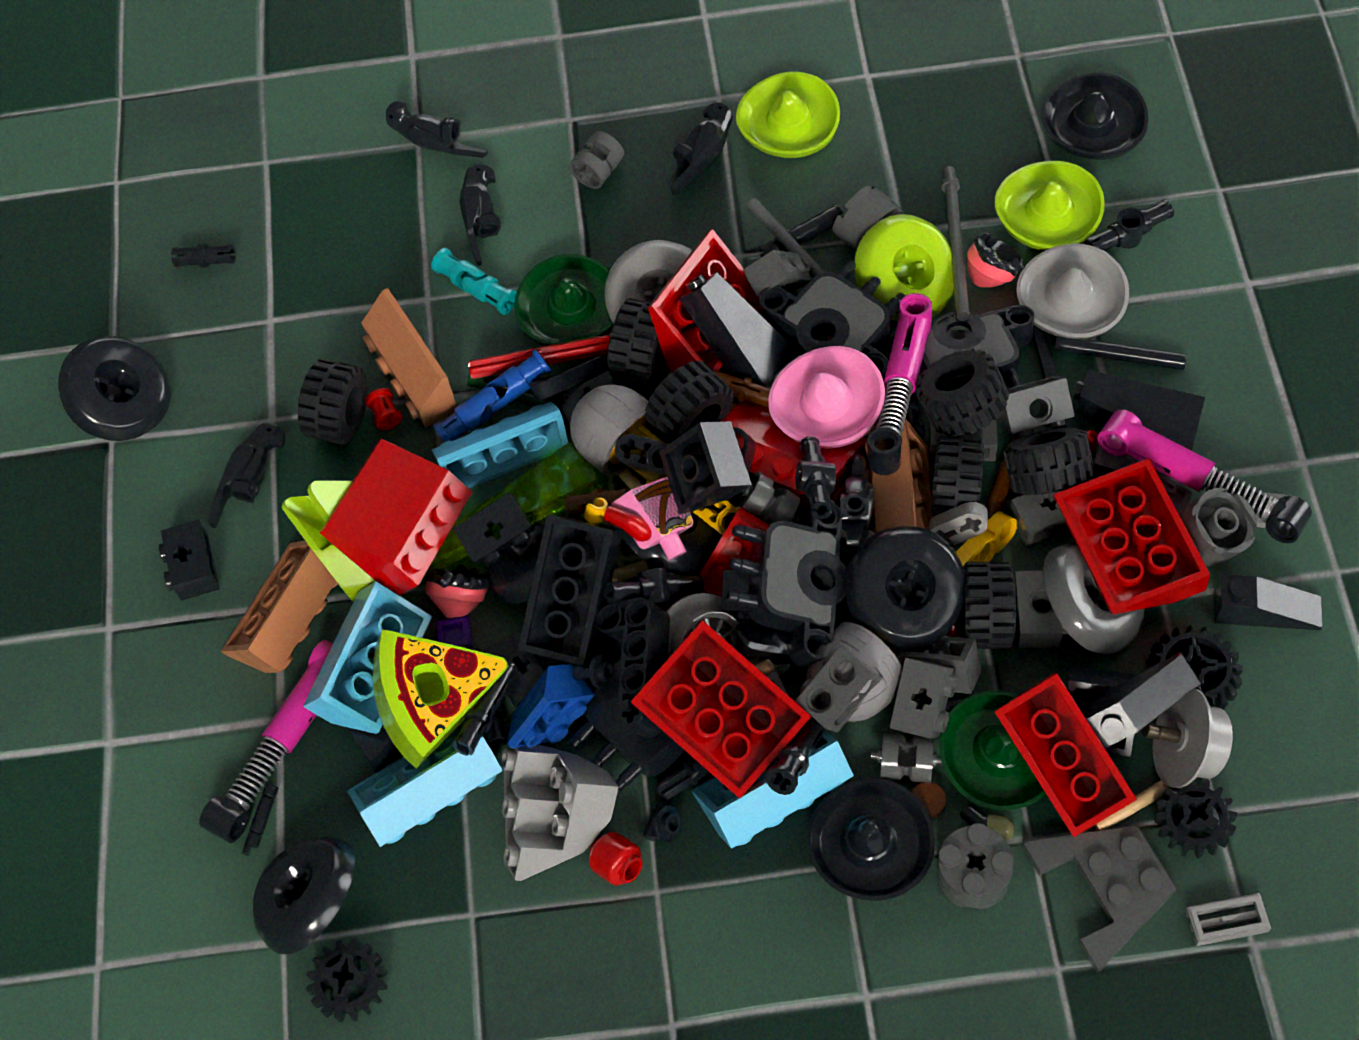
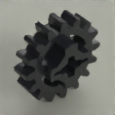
M1206 779L1202 786H1198L1196 780H1193L1185 787L1174 788V791L1166 788L1162 794L1163 799H1159L1155 807L1160 813L1156 814L1154 823L1163 824L1158 833L1159 837L1169 836L1171 838L1168 844L1170 849L1177 844L1182 847V856H1185L1189 849L1194 850L1196 858L1202 857L1204 849L1213 856L1218 851V845L1223 848L1228 845L1230 841L1228 836H1233L1236 830V826L1231 823L1237 818V812L1228 811L1233 803L1232 798L1222 799L1220 797L1223 791L1221 786L1214 791L1209 789L1210 780ZM1214 808L1219 816V820L1214 817ZM1201 811H1204L1201 818H1197L1195 821L1193 820L1190 824H1187L1190 817L1199 815ZM1172 815L1175 816L1178 820L1177 827L1173 822Z
M356 939L351 940L349 947H345L343 942L338 940L336 950L334 951L325 946L323 948L325 957L323 959L314 957L312 960L317 966L316 971H307L306 974L310 980L314 981V983L306 986V990L310 995H316L311 1000L312 1004L316 1008L322 1007L321 1013L327 1018L334 1012V1017L338 1022H343L346 1014H349L353 1021H358V1011L360 1010L370 1015L372 1012L369 1004L372 1001L381 1004L382 1000L377 995L378 990H387L388 987L385 981L380 979L388 974L384 966H378L383 959L378 952L372 954L373 949L367 943L360 949ZM360 960L368 965L370 975L361 971L362 965ZM350 975L353 976V980H348ZM342 980L346 981L345 986L341 984ZM324 986L333 989L332 996L334 1001L327 997Z

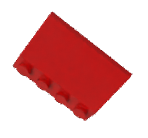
M713 229L707 231L648 307L666 364L672 372L692 361L705 362L715 373L716 370H720L723 366L679 300L688 290L686 285L697 276L703 275L704 278L718 273L759 314L761 313L759 298L756 297L743 271L744 268Z
M748 401L744 403L739 402L721 422L731 421L732 427L744 430L755 441L756 452L749 472V478L751 479L757 472H761L774 481V489L777 490L783 487L798 495L800 503L797 510L801 512L807 511L810 508L809 498L806 497L804 492L797 491L795 485L797 464L802 459L799 449L800 443L787 436L776 425L771 417L769 408ZM862 437L858 441L842 447L821 448L822 456L825 457L827 463H834L836 466L835 488L833 493L830 494L832 501L836 499L840 491V485L844 484L845 479L849 475L851 458L854 454L861 453L865 446L866 438ZM738 438L737 442L741 450L744 446V439Z
M381 439L373 448L319 533L376 582L401 596L420 584L473 492L449 470Z
M1149 458L1053 494V498L1111 615L1175 603L1206 591L1210 573Z
M703 620L631 700V703L739 799L811 718L810 714Z

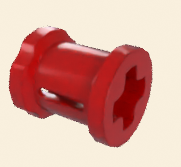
M387 388L374 390L365 399L366 406L373 411L375 416L374 423L376 428L382 431L395 428L403 419L401 412L395 408L392 402V392Z

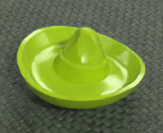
M803 72L779 73L760 81L742 97L736 112L737 126L743 137L758 150L782 158H800L820 151L831 142L840 121V106L832 88L819 77Z
M1044 161L1024 166L1005 178L995 195V209L1006 231L1022 244L1041 251L1065 244H1084L1085 239L1091 237L1098 228L1105 207L1103 191L1096 178L1082 167L1064 161Z
M892 215L872 226L860 241L854 262L856 265L854 269L855 280L860 289L867 281L876 276L881 280V284L872 296L884 305L899 292L905 296L910 294L925 295L932 302V318L937 316L949 303L954 293L952 251L945 236L932 223L913 215ZM900 309L894 314L891 320L898 322Z

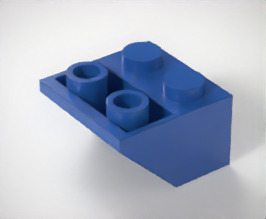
M572 664L548 666L512 713L507 742L511 749L525 746L531 748L537 744L549 742L552 744L557 743L568 734L567 729L574 720L585 713L586 705L595 694L584 679H575L573 675L575 667Z

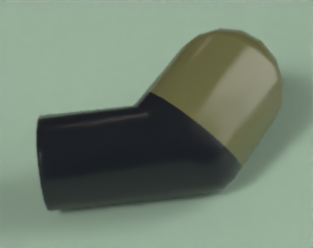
M973 804L966 805L961 811V818L970 826L977 823L984 824L1000 834L1005 840L1011 839L1015 833L1012 820L1004 815L984 814Z

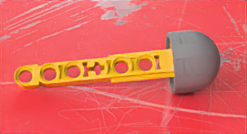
M603 385L585 394L577 403L570 422L572 441L579 454L606 477H614L629 468V466L619 461L615 454V445L622 436L634 434L665 443L655 435L656 431L646 422L647 420L644 415L649 401L636 391L618 385ZM638 448L637 450L630 451V456L637 454L646 458V453ZM635 470L646 480H651L652 482L657 479H663L660 476ZM730 499L713 504L717 508L723 509L720 513L709 508L693 511L721 535L727 529L725 525L727 516L737 512L736 504Z
M1001 511L995 513L988 520L985 532L968 539L956 551L962 566L964 567L966 562H990L995 553H999L1013 538L1017 529V520ZM842 622L834 629L833 641L829 642L827 646L820 645L813 654H823V658L832 650L843 646L883 677L867 694L858 709L848 720L850 722L863 721L879 713L897 697L903 668L895 655L900 649L888 647L875 634L858 624ZM824 659L812 664L807 669V680L813 676L815 677L824 667ZM850 662L841 664L837 670V677L841 682L849 681L854 674V668ZM869 680L859 693H865L872 680ZM823 691L820 696V707L822 710L827 708L831 702V696L828 691ZM859 696L855 697L852 702L857 700Z

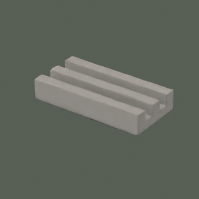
M1260 893L1189 906L1185 910L1187 918L1190 919L1191 932H1194L1196 946L1267 933L1271 930ZM1254 905L1256 909L1199 921L1198 918L1199 915ZM1256 919L1260 921V923L1203 934L1205 929Z

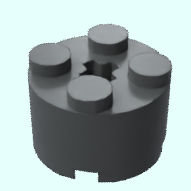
M868 185L859 190L846 203L844 207L848 211L843 218L839 215L837 216L833 225V233L856 252L863 236L872 226L886 217L904 214V211L873 185L871 188Z
M1223 488L1208 490L1182 508L1178 513L1206 566H1217L1225 563L1249 548L1255 539L1253 535L1254 528L1257 527V519L1251 505L1241 495L1237 493L1232 495L1225 492L1224 490L1226 489Z
M980 823L962 827L952 832L941 846L937 866L938 884L945 897L957 906L976 908V910L986 909L998 903L1006 894L1013 871L1014 859L1008 843L1000 834ZM971 864H972L973 866H977V865H978V866L981 867V871H979V869L976 868V867H974V868H972V869L970 870V869L968 868V865H971Z

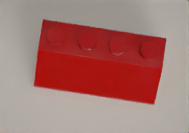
M1056 672L994 711L1073 837L1137 800Z

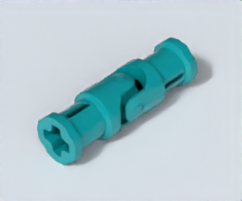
M447 248L440 249L433 257L431 262L433 272L444 274L450 278L451 283L471 294L483 303L488 302L495 306L502 315L509 314L514 308L517 292L513 289L507 290L499 285L496 278L485 274L484 271L467 260L461 261L454 257Z

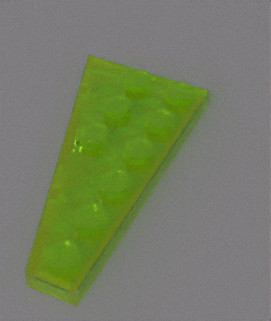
M571 440L457 520L428 570L432 568L441 569L468 556L453 528L509 492L515 495L531 522L535 523L547 517L548 514L551 515L566 508L565 500L567 496L591 493L594 489L602 488L594 466L579 454ZM494 525L492 527L494 533L489 537L493 536L499 539L501 537L499 531L502 528Z

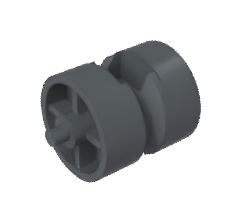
M595 131L584 144L583 149L570 162V170L580 183L593 189H599L610 176L611 171L624 158V149L611 135L602 131Z
M757 472L750 479L752 485L741 492L736 503V510L738 511L742 507L754 516L761 517L762 521L768 525L777 521L796 523L798 517L794 516L799 506L800 497L783 487L777 490L774 489V481L761 472Z
M883 733L882 749L879 748V752L871 751V759H878V763H881V779L901 780L906 775L914 782L931 783L932 767H935L936 763L942 764L941 757L936 756V752H933L934 738L930 739L913 735L910 740H906L903 734Z

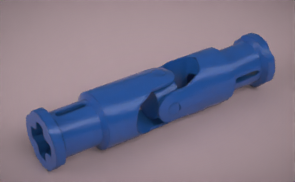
M534 349L529 358L518 366H511L482 388L478 394L473 395L456 407L454 414L440 424L436 422L433 424V427L444 442L454 441L468 430L474 431L487 421L493 413L500 411L529 390L531 383L545 373L550 374L552 370L538 351ZM508 386L503 398L497 394V388Z

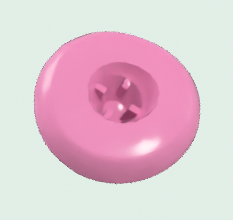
M843 346L818 348L799 356L779 373L770 389L768 398L769 411L776 425L787 436L799 443L803 438L813 436L819 439L820 448L823 449L846 446L861 439L876 424L885 398L884 382L877 366L864 353Z

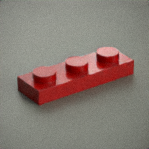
M740 507L700 573L704 582V589L701 593H710L722 597L723 570H735L729 567L730 559L733 557L750 559L753 542L733 536L732 529L735 525L748 526L760 530H765L770 525Z

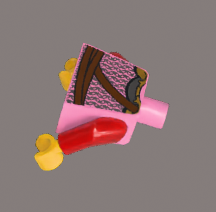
M667 477L657 479L654 482L647 480L645 485L628 491L611 503L612 506L608 508L607 501L601 497L595 499L593 505H586L584 518L588 522L597 524L605 520V522L620 527L633 537L642 549L660 544L668 561L687 552L679 534L693 526V519L690 512L679 514Z

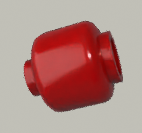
M608 832L602 837L596 838L590 846V869L610 884L620 886L630 883L641 872L643 861L640 847L620 833Z

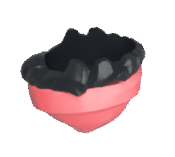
M992 233L976 236L973 240L974 243L967 251L969 277L973 284L978 287H995L1010 282L1015 278L1019 270L1025 268L1023 258L1014 248L999 241L997 238H993Z
M462 564L458 565L454 571L432 568L425 575L427 580L425 594L429 596L443 616L448 619L464 617L471 613L480 602L484 601L488 591L489 578L483 573L479 574L476 568H471L468 571Z

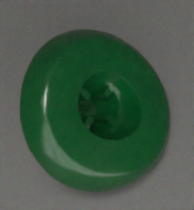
M578 254L556 255L538 263L523 278L516 293L514 310L518 324L532 339L546 346L605 335L613 327V322L606 308L604 292L610 270L602 263Z
M1004 691L981 692L959 702L950 711L947 728L940 735V757L943 768L951 783L971 802L984 808L1000 811L1024 808L1039 801L1046 795L994 712L1018 696L1017 694Z

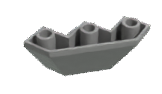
M540 744L531 748L525 746L513 749L508 745V749L503 750L501 756V768L504 774L502 814L505 818L506 844L504 865L508 867L514 880L522 881L582 854L611 821L618 785L608 771L579 755Z

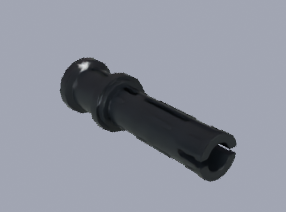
M812 716L799 730L792 744L779 752L777 764L769 768L765 778L768 786L778 794L789 795L795 791L798 785V777L805 774L808 770L809 756L826 731Z

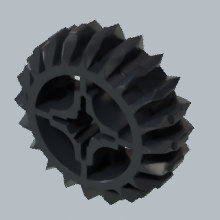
M1192 625L1186 628L1185 633L1176 627L1173 629L1171 636L1167 633L1161 635L1159 642L1153 643L1150 650L1151 653L1147 655L1145 663L1149 667L1146 670L1179 652H1186L1185 658L1189 665L1191 663V668L1196 671L1195 674L1199 673L1198 679L1201 684L1195 687L1196 689L1201 691L1203 684L1212 683L1213 680H1221L1219 686L1202 693L1207 698L1210 706L1225 710L1229 704L1228 701L1232 702L1235 700L1238 694L1237 689H1240L1242 685V678L1239 676L1243 672V665L1236 664L1239 660V652H1229L1232 646L1231 641L1221 644L1219 642L1220 633L1214 634L1213 637L1206 635V626L1201 628L1200 633H1196Z

